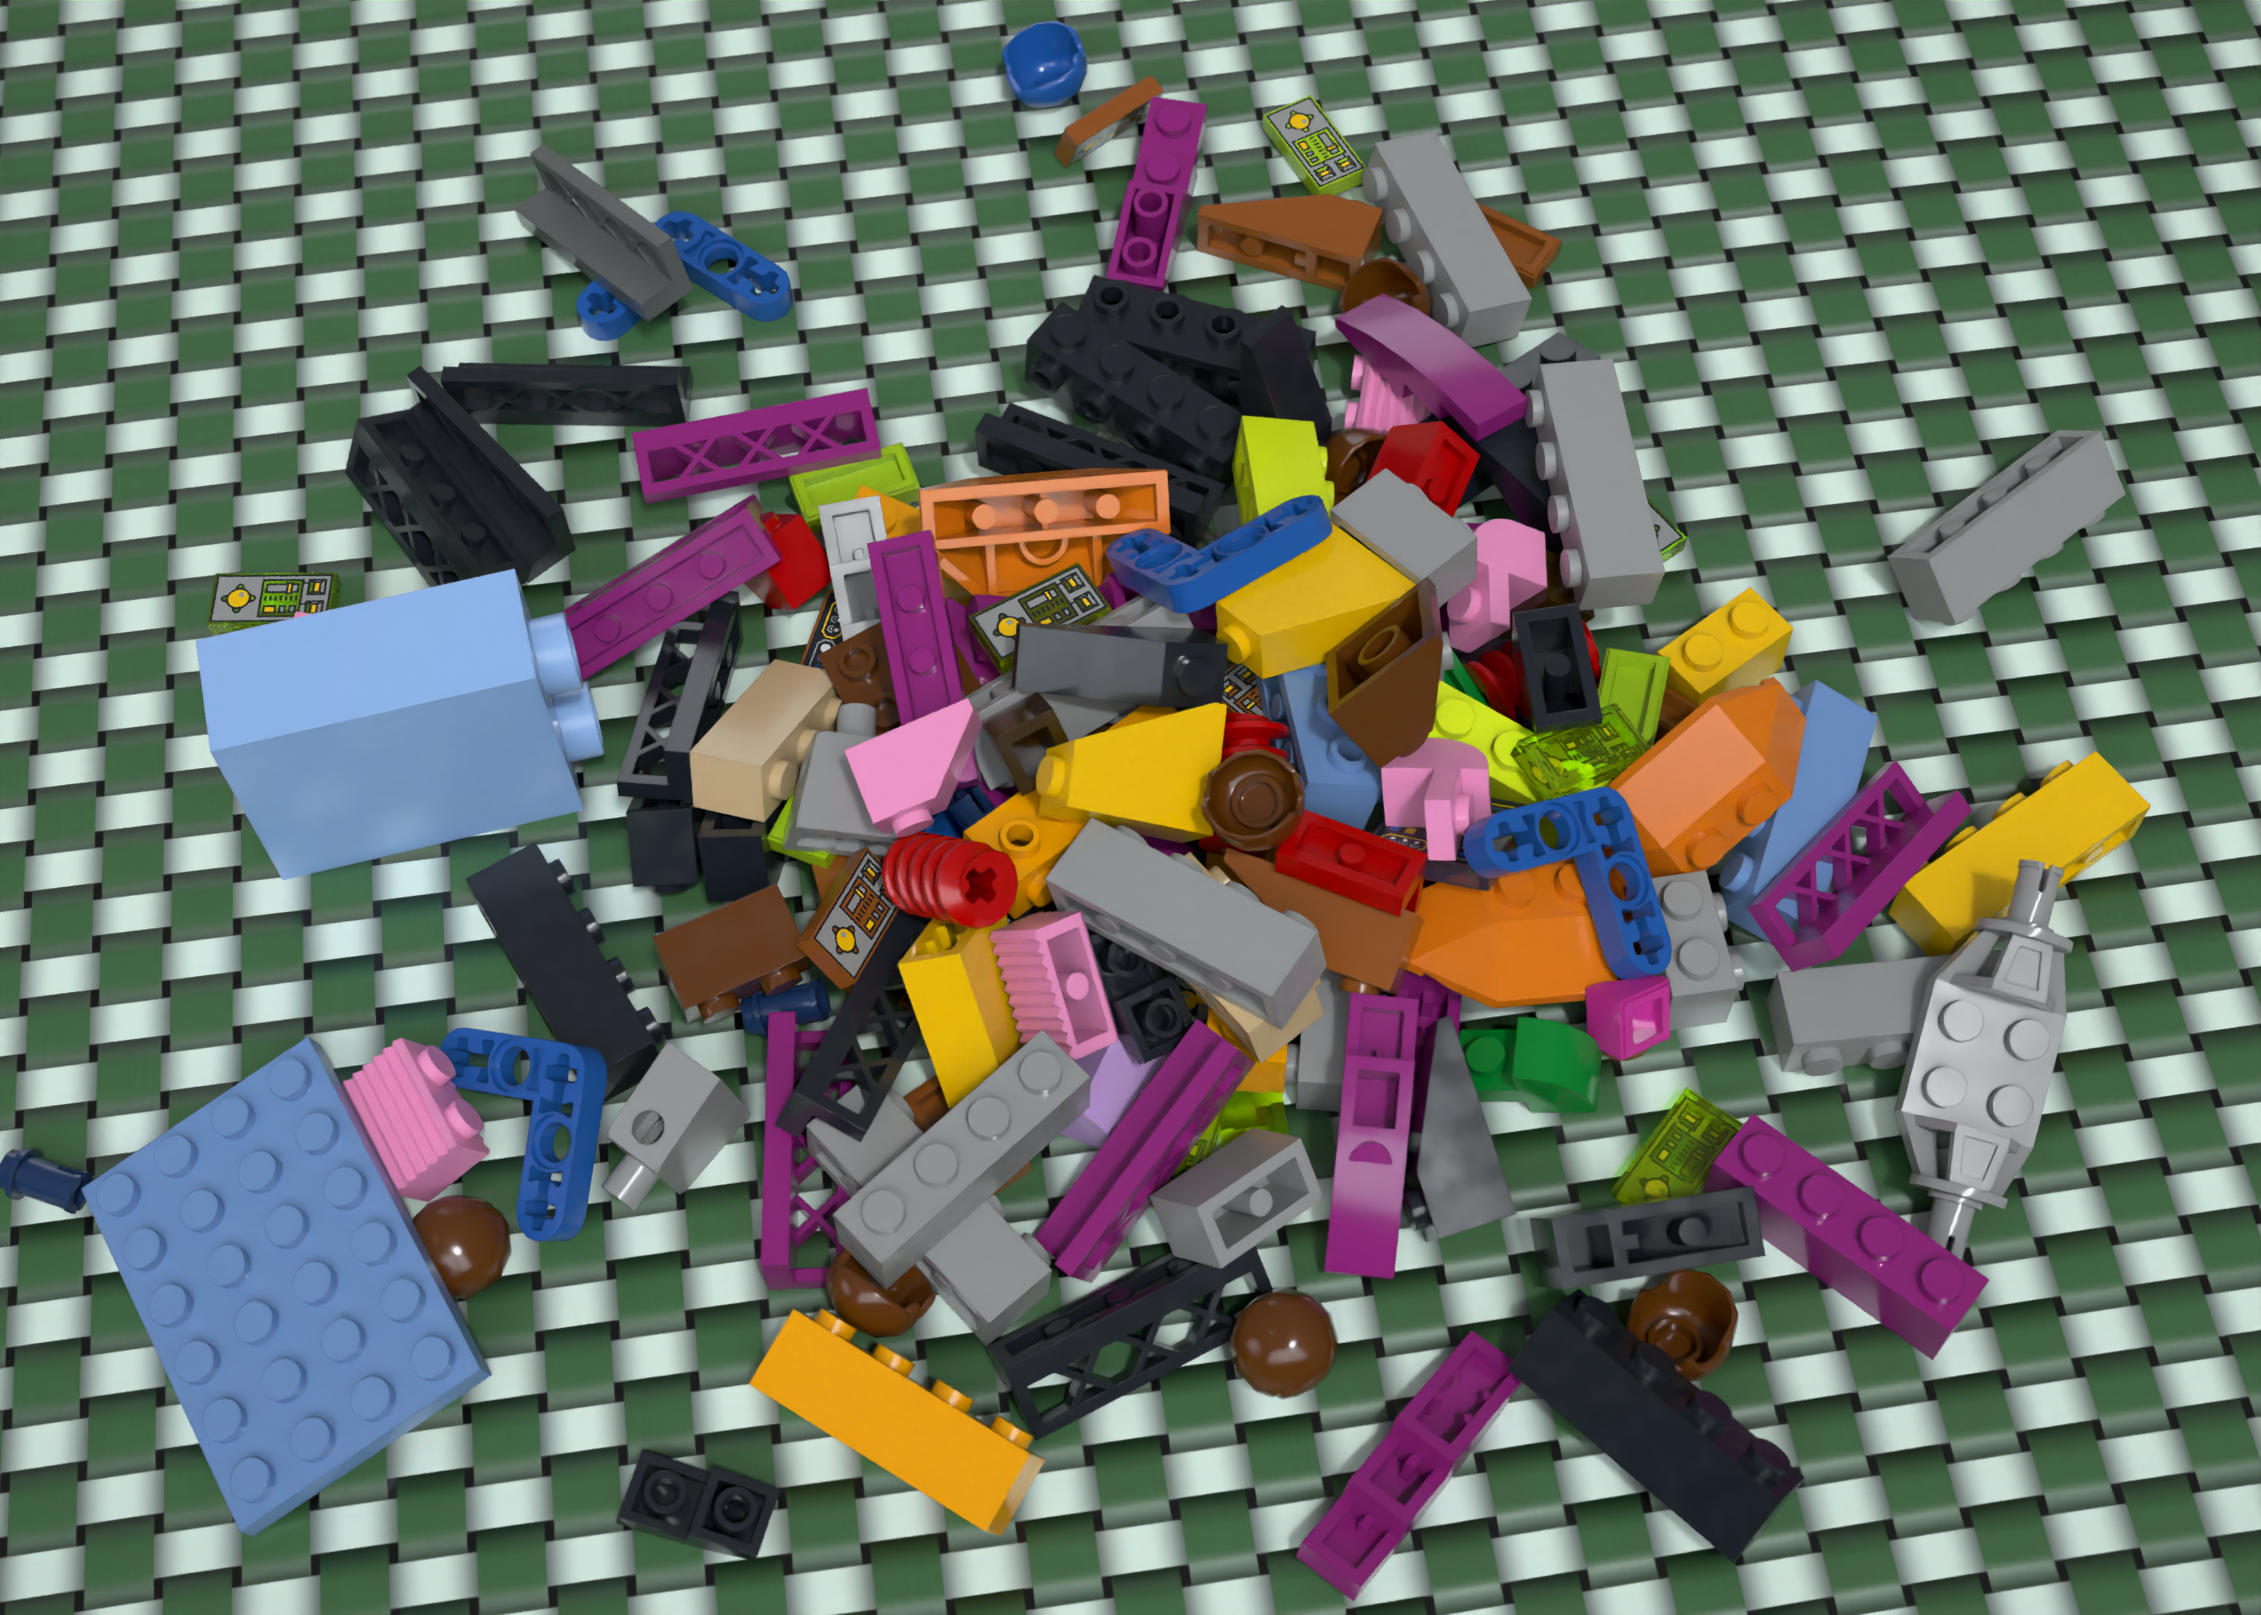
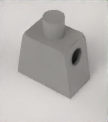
M861 703L842 705L838 708L837 732L824 730L815 733L803 756L784 835L783 849L809 852L825 851L830 854L850 856L851 853L867 847L878 859L883 860L890 845L899 838L896 837L895 832L884 835L873 824L844 752L846 749L876 737L877 710L874 707Z
M668 1042L608 1128L607 1137L626 1155L603 1183L602 1187L633 1211H635L658 1180L676 1193L681 1194L691 1186L751 1116V1113L719 1077Z

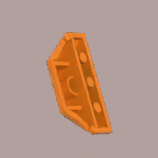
M1075 469L968 478L918 489L921 531L931 530L935 538L940 568L973 597L975 594L1013 597L1077 565L1093 587H1100L1106 575L1114 573L1106 555L1107 547L1113 541L1130 532L1147 528L1156 529L1166 535L1171 533L1168 474L1166 469ZM1033 594V595H1031V596H1029V597H1027V598H1033V597L1035 596V594Z
M1771 677L1761 680L1759 685L1740 687L1709 697L1607 785V787L1617 791L1629 806L1651 878L1707 870L1758 825L1769 819L1779 807L1792 797L1807 719L1776 678ZM1593 815L1596 825H1602L1600 815ZM1611 846L1602 849L1604 857L1613 854ZM1612 867L1609 874L1626 888L1623 875Z
M1575 859L1565 860L1498 879H1486L1469 867L1422 890L1420 905L1415 913L1424 920L1407 968L1412 973L1421 977L1426 973L1448 989L1491 1008L1585 1001L1588 986L1600 982L1624 980L1610 969L1605 959ZM1609 874L1608 879L1612 892L1618 899L1624 900L1626 889ZM1631 912L1622 914L1624 922L1633 919ZM1638 941L1633 942L1634 950L1639 955L1642 950Z

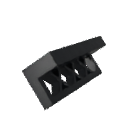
M459 363V367L443 366L441 376L443 389L478 424L665 427L686 423L689 419L694 381L690 366Z
M421 366L408 373L406 377L416 401V405L411 407L410 410L530 564L531 568L526 582L530 583L575 551L576 548L563 508Z
M1009 403L1001 418L985 412L975 429L979 466L1001 475L1088 468L1166 469L1168 474L1171 533L1168 536L1195 549L1226 495V484L1013 403Z
M410 409L357 419L345 473L430 587L515 569L520 585L526 584L531 568L530 564ZM370 460L372 462L374 475L368 468ZM430 540H431V543H432V548H433L434 555H433L432 550H431Z
M730 591L711 602L704 623L680 621L667 629L617 779L619 796L693 801L690 751L721 717L744 640L739 591ZM681 643L697 644L694 656L688 658L679 650ZM686 680L681 696L675 697L667 690V688ZM673 720L669 736L662 738L653 730ZM662 759L665 761L667 776L639 774L640 770Z
M901 909L898 910L809 1063L775 1126L799 1138L813 1115L855 1140L862 1141L921 1033L914 1009L893 1013L883 988L904 984L900 970L894 969L898 961L910 949V940L914 933L920 936L932 918L908 914ZM874 1007L877 1016L868 1017ZM908 1026L902 1036L899 1027ZM883 1030L892 1052V1057L866 1061L856 1036ZM847 1055L850 1064L840 1066ZM881 1075L880 1079L875 1085L872 1076ZM856 1079L865 1101V1106L860 1115L824 1095L831 1083Z
M1256 1246L1240 1255L1222 1269L1180 1258L1170 1253L986 1348L996 1371L1009 1386L1029 1433L1037 1441L1230 1341L1237 1316L1243 1310L1233 1315L1216 1309L1226 1284L1248 1274L1257 1297L1273 1290ZM1204 1296L1201 1304L1193 1302ZM1177 1309L1197 1314L1187 1339L1174 1346L1154 1341L1164 1316ZM1211 1319L1218 1321V1323L1209 1327ZM1142 1328L1140 1336L1133 1334L1134 1331ZM1115 1341L1135 1346L1125 1371L1112 1378L1092 1372L1101 1348ZM1150 1351L1157 1353L1156 1355L1147 1359ZM1080 1360L1078 1368L1070 1365ZM1053 1373L1072 1378L1073 1380L1065 1401L1039 1415L1027 1386ZM1087 1383L1094 1385V1387L1085 1391Z

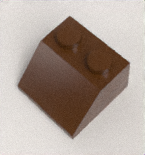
M1428 577L1325 654L1329 716L1380 769L1397 756L1403 758L1413 754L1424 744L1429 733L1433 731L1443 653V637L1436 585Z
M777 883L652 937L659 967L687 1022L702 1017L706 1024L721 1020L741 1008L740 999L760 990H764L766 996L782 993L799 984L803 980L800 973L810 969V958L796 945L801 935Z

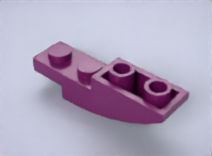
M1152 96L1133 180L1128 181L1106 278L1125 280L1137 286L1164 292L1180 248L1198 177L1197 162L1207 121V104Z
M1361 993L1350 994L1324 1273L1394 1279L1413 1091L1419 999Z

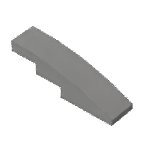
M879 495L818 506L843 641L881 622L867 543L887 539Z

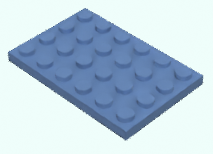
M306 1037L81 1188L241 1533L251 1536L257 1535L492 1375L321 1045L310 1037Z

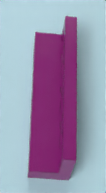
M867 388L632 433L646 504L882 458ZM866 439V441L844 446L839 445L842 443H847L850 440L857 441ZM799 452L797 455H793V456H787V457H781V456H780V455H786V454H791V453ZM739 464V466L726 469L721 468L724 466ZM680 475L679 478L654 482L657 479Z
M755 494L745 498L561 611L565 612L568 619L582 681L781 561L783 554L759 519L764 508Z
M930 529L867 543L901 726L966 699L935 538ZM975 744L955 790L982 784Z
M1897 760L1883 765L1747 907V910L1792 972L1836 959L1972 812V809L1958 790L1925 801ZM1887 788L1905 812V815L1899 821L1884 818L1883 792ZM1852 825L1866 828L1867 855L1865 857L1851 854L1850 827ZM1818 861L1833 865L1832 893L1817 891L1816 863ZM1783 898L1798 900L1799 928L1794 933L1775 908Z
M795 1011L769 1012L760 1266L769 1290L827 1288L825 1277L829 1268L797 1269V1249L819 1229L836 1245L837 1256L844 1246L838 1241L836 1229L827 1220L850 1199L837 1184V1192L817 1211L799 1196V1185L820 1165L807 1152V1138L802 1133L797 1138L775 1126L776 1121L804 1074L802 1071L803 1051H817L828 1030L800 1031ZM847 1055L840 1066L850 1064ZM855 1079L831 1083L824 1095L834 1100L830 1095L839 1088L840 1099L855 1087ZM800 1148L809 1155L801 1165ZM798 1210L808 1219L800 1228H798Z
M1198 1019L1194 1022L1034 1238L1043 1248L1058 1259L1055 1265L1070 1277L1089 1283L1095 1280L1152 1203L1150 1195L1165 1186L1255 1065L1253 1060Z

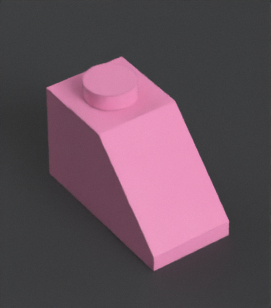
M969 698L844 750L871 820L884 835L895 832L896 837H905L918 833L934 823L932 815L947 809L983 725L978 711Z

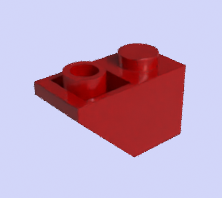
M774 511L761 514L759 519L783 554L782 559L743 584L771 609L794 611L832 581L828 557L800 514H775Z

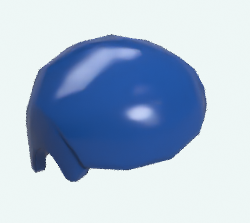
M1058 21L1035 23L1018 32L1004 47L1002 52L1009 88L1015 98L1026 106L1044 108L1063 104L1079 93L1088 74L1087 58L1078 33L1073 27Z

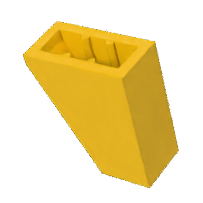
M1331 522L1333 527L1332 533L1321 543L1216 602L1218 629L1216 637L1228 644L1227 658L1236 664H1244L1261 679H1266L1326 662L1325 654L1416 584Z
M1215 702L1075 739L1047 749L1046 756L1041 760L1036 775V789L1038 794L1041 795L1039 815L1087 824L1092 817L1114 829L1118 825H1123L1134 830L1139 835L1180 843L1213 836V829L1202 814L1200 803L1203 802L1208 772L1221 764L1227 705Z
M1007 915L994 925L979 929L932 919L898 963L949 1109L954 1108L1024 1046L1019 1042L1022 1033L1015 1030L1018 1022L1015 1018L1011 1017L1014 1011V1007L1008 1004L1011 995L1004 992L1007 982L1000 979L1003 969L996 966L999 956L992 953L995 943L988 940L993 930L1008 925Z

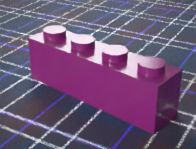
M1753 1113L1713 1162L1702 1192L1753 1186L1762 1238L1931 1360L1936 1357L1989 1282L1987 1277Z

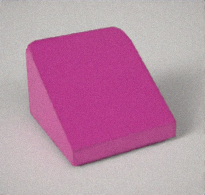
M1654 976L1641 979L1600 982L1588 986L1586 989L1587 1034L1598 1043L1599 1050L1622 1061L1669 1039L1670 979L1664 976Z

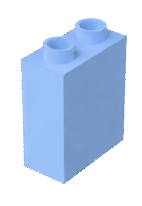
M515 569L196 640L210 752L282 880L582 811L584 809L574 762L605 755V746L595 702L588 681H582L579 661L565 612L532 619Z

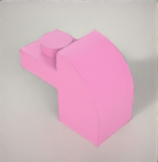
M1492 519L1472 530L1474 535L1478 537L1477 575L1473 582L1448 600L1447 614L1449 616V640L1451 647L1471 653L1510 629V610L1547 588L1544 532L1508 519Z
M1427 738L1424 744L1413 754L1403 758L1397 756L1381 768L1385 825L1426 828L1428 860L1456 861L1462 837L1465 835L1470 824L1492 815L1488 760L1474 746L1456 740Z

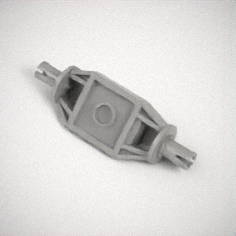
M2019 860V870L2007 917H2000L1999 919L1978 918L1974 928L1976 932L1928 979L1894 1108L1913 1172L1910 1175L1908 1184L1928 1190L1927 1196L1934 1198L1925 1235L1961 1260L1964 1256L1975 1210L1983 1211L1984 1206L2005 1210L2008 1199L2002 1196L2034 1147L2067 1018L2064 954L2071 953L2073 942L2048 928L2060 878L2063 877L2064 870L2054 865H2049V868L2045 869L2044 862L2034 860ZM1997 941L2004 942L2005 945L1991 978L1978 976ZM1937 1132L1950 1136L1945 1180L1938 1179Z

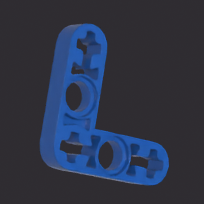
M686 211L671 212L654 223L655 226L672 237V239H676L674 244L690 281L757 321L771 322L778 320L791 309L793 295L790 279L787 272L777 264L692 213ZM719 259H731L738 263L735 269L724 274H716L708 270L709 266ZM595 281L591 282L577 298L576 307L583 331L590 338L598 341L618 339L642 318ZM755 288L762 292L759 296H756ZM775 289L776 293L771 294L770 292ZM614 308V312L609 314L608 312ZM600 310L601 312H599V313L595 316L594 313H595L596 311Z
M1305 495L1290 499L1200 550L1156 529L1147 528L1119 537L1107 547L1106 555L1120 584L1172 612L1179 614L1191 613L1217 602L1321 543L1332 533L1333 527L1323 500L1316 495Z
M1598 787L1498 812L1470 824L1463 840L1464 855L1469 866L1478 875L1486 879H1498L1574 858L1600 944L1610 969L1618 977L1624 980H1632L1657 975L1667 968L1672 955L1670 936L1631 811L1626 800L1617 791L1609 787ZM1593 815H1600L1602 825H1596ZM1542 816L1549 818L1557 830L1558 843L1555 850L1548 847L1540 835L1539 822ZM1515 835V842L1518 847L1505 852L1495 851L1492 840ZM1611 846L1613 854L1604 857L1602 849ZM1612 867L1623 875L1626 882L1627 892L1624 900L1618 899L1610 888L1608 878ZM1631 912L1633 919L1624 922L1622 914ZM1633 942H1639L1642 949L1641 955L1636 954Z
M457 1028L453 1030L443 1040L440 1050L446 1054L455 1068L456 1075L451 1081L457 1088L533 1100L517 1202V1220L521 1231L526 1237L534 1241L563 1242L572 1239L583 1227L587 1212L607 1083V1066L604 1057L597 1049L586 1045L482 1029ZM524 1049L530 1059V1070L524 1082L519 1084L513 1073V1065L519 1052ZM470 1052L490 1055L488 1068L469 1064ZM570 1067L577 1069L575 1083L568 1081ZM562 1105H573L572 1113L562 1112ZM565 1125L571 1136V1146L568 1154L560 1161L555 1155L553 1140L558 1129ZM552 1173L562 1174V1181H551ZM549 1204L555 1206L554 1217L547 1215Z

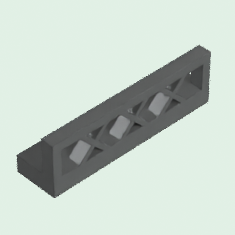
M544 144L530 153L546 188L515 209L525 229L647 322L693 290L672 237Z

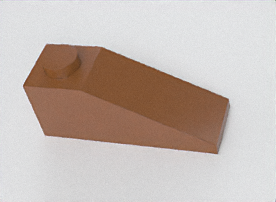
M1331 194L1202 205L1198 212L1197 251L1343 292L1349 277L1365 262L1374 260L1380 248L1383 209L1367 205L1358 200H1349Z
M1227 847L1223 861L1266 906L1282 914L1285 910L1297 912L1307 918L1317 928L1327 964L1326 969L1342 977L1338 989L1350 994L1379 995L1380 991L1398 996L1409 960L1424 920L1418 914L1404 910L1401 917L1392 915L1274 871V863Z

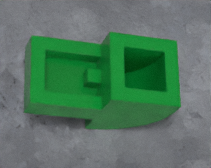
M1518 1017L1517 1029L1460 1030L1459 1041L1479 1102H1525L1531 1113H1597L1602 1051L1599 1050L1598 1043L1587 1033L1564 1023L1529 1017Z

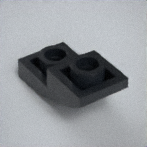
M1096 932L1089 934L1118 1036L1139 1065L1145 1064L1175 1049L1194 1024V1020L1174 974L1162 976L1157 964Z
M642 1449L616 1523L685 1545L756 1561L780 1489L714 1466L708 1472Z

